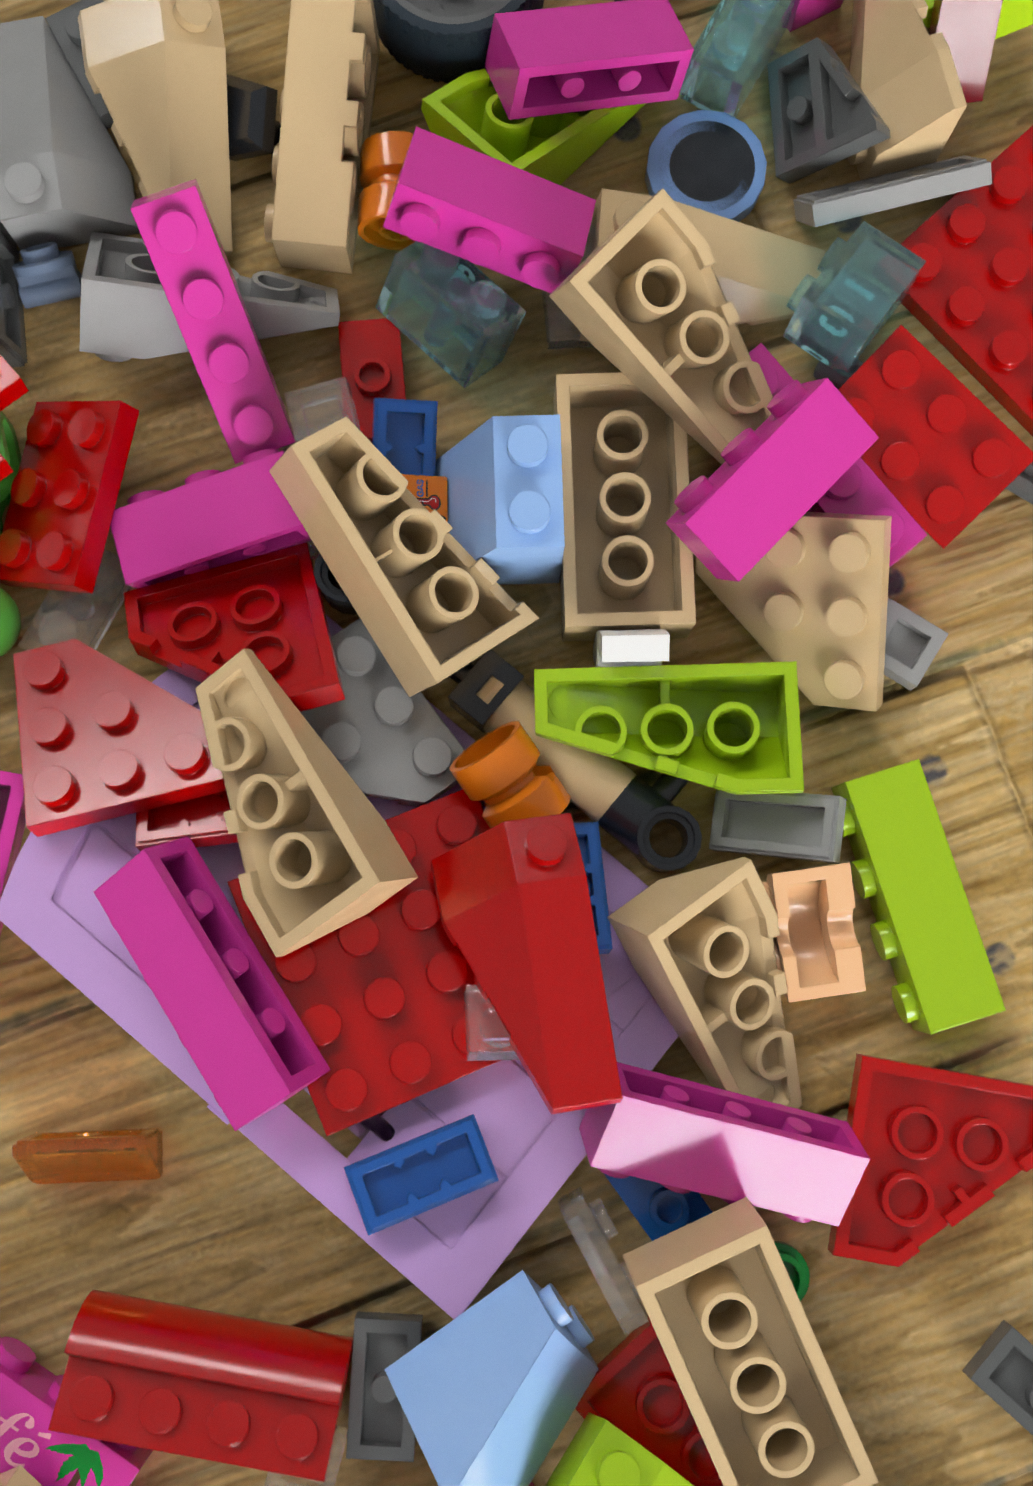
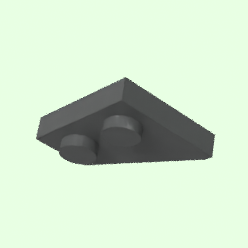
M818 37L767 64L777 178L789 184L794 183L890 138V129L830 45Z

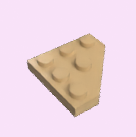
M806 512L739 582L717 579L696 557V574L775 662H797L798 688L813 705L874 712L882 706L892 516Z

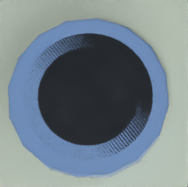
M702 109L681 114L660 129L649 147L645 183L649 195L654 196L663 188L674 201L739 222L750 214L763 190L767 161L761 141L746 123L726 112Z

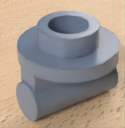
M56 242L41 243L20 250L23 261L14 264L12 269L18 282L19 295L25 309L81 297L82 275L77 269L72 251H59Z

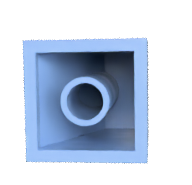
M560 414L492 416L436 460L435 476L447 477L448 523L453 527L449 533L476 561L482 558L498 574L500 578L497 583L499 585L559 583L565 547Z
M523 1270L384 1369L438 1486H529L599 1368L586 1348L595 1340L589 1327L573 1305L569 1307L566 1305L561 1295L551 1283L541 1288Z

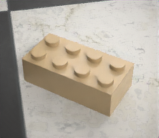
M622 372L556 374L553 404L554 415L560 414L565 541L560 572L562 642L594 641L598 630L665 629L670 634V638H687L696 624L693 552L666 524L668 519L679 509L674 504L675 499L690 484L687 432Z
M747 1197L622 1255L723 1486H872L879 1482L771 1233Z

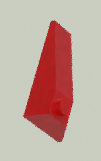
M571 813L504 821L431 860V870L442 927L453 946L457 945L469 964L475 975L474 982L485 1000L489 999L510 1035L509 1042L550 1113L557 1114L620 1103L623 1097L587 876Z

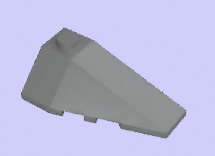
M39 16L0 23V222L21 250L47 242H56L58 248L89 243L91 232L119 236L139 234L140 231L130 210L133 201L137 199L133 176L45 18Z
M91 232L81 277L80 352L95 353L97 357L111 362H124L131 358L149 359L189 352L143 239ZM231 268L258 339L339 325L340 309L337 289L271 271H260L253 274L252 278L239 275L235 269Z

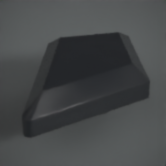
M226 74L229 159L239 161L273 154L274 146L280 140L281 128L280 122L276 121L278 90Z

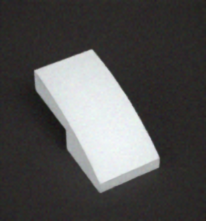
M665 629L598 630L593 644L595 667L662 665V661H669L670 634Z

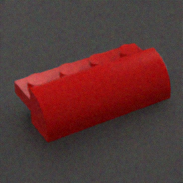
M92 1290L88 1294L76 1316L64 1353L69 1355L48 1430L314 1481H326L339 1412L342 1408L352 1359L353 1337L101 1290Z

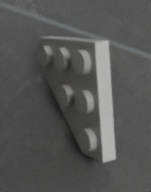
M359 618L332 636L331 639L345 700L300 713L365 796L398 801L400 805L419 807L436 800L457 785L458 782L450 772L449 767L465 749L421 692L411 697L407 695L362 620Z

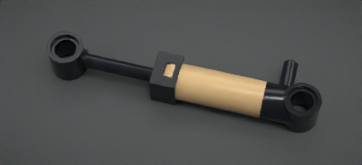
M319 554L315 561L314 576L325 600L333 609L343 614L356 615L357 612L344 591L333 586L334 575L321 554ZM492 649L484 653L475 665L470 662L449 676L458 684L448 696L450 706L482 733H488L511 721H519L541 753L536 765H550L571 797L570 802L594 822H598L602 829L633 853L643 866L654 872L667 873L686 867L696 858L701 848L702 840L699 824L691 813L671 803L689 782L688 780L662 773L656 782L650 786L620 760L536 736L534 689L524 682V676ZM657 823H670L681 834V848L672 858L660 856L651 847L649 841L650 831Z

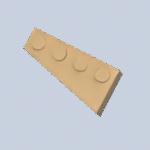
M291 0L284 89L280 98L279 146L274 148L272 157V180L274 185H276L274 204H267L264 217L266 242L273 243L280 266L348 274L353 272L358 232L359 195L363 190L360 183L361 146L365 139L370 137L380 57V44L373 0Z
M347 416L291 445L269 470L409 697L438 684L539 619L523 601L517 604L497 583L500 578L498 574L482 558L476 561L449 533L453 527L436 509L429 512L406 488L409 481Z

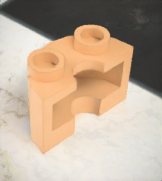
M850 862L768 874L766 882L762 883L777 913L780 935L773 937L777 969L785 972L787 993L784 995L787 1001L790 1003L866 991L861 946L857 941L853 926V909L856 906Z

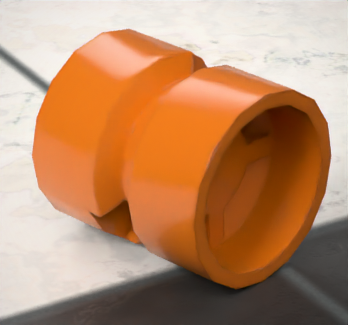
M406 131L376 133L365 139L361 146L360 183L364 189L359 195L358 234L366 242L390 250L408 251L428 246L383 227L413 133Z
M511 721L488 732L466 748L449 767L450 772L471 801L484 800L486 808L483 811L482 817L490 829L504 821L561 814L571 800L569 793L550 765H536L541 753L519 721Z

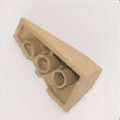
M107 0L80 10L78 23L85 75L94 94L100 93L113 119L111 130L119 147H126L141 178L138 187L143 197L196 179L226 257H229L233 249L226 48L219 0Z
M925 0L853 1L850 74L890 129L889 139L847 158L850 165L857 166L860 180L936 162L967 107L948 43L942 32L929 35L923 23V19L926 18L928 5Z
M662 188L596 248L549 297L602 355L722 465L725 462L721 457L723 449L745 429L752 428L755 431L772 414L767 409V405L773 399V396L759 363L751 360L736 324L741 321L733 301H726L712 268V264L716 263L707 240Z
M602 188L595 204L585 247L584 260L653 196ZM674 201L707 240L716 263L712 264V268L727 302L733 301L741 321L737 322V325L748 323L751 326L818 313L822 309L825 250ZM579 331V340L588 341Z
M242 649L195 688L214 768L222 771L231 809L224 812L228 834L237 835L245 873L238 875L242 896L276 958L285 956L368 914L418 878L383 817L251 649Z
M741 857L657 880L608 916L634 969L712 1087L796 1109L802 1106L794 1038L792 1033L785 1030L781 995L787 993L785 972L777 969L773 937L780 935L777 913L751 859Z

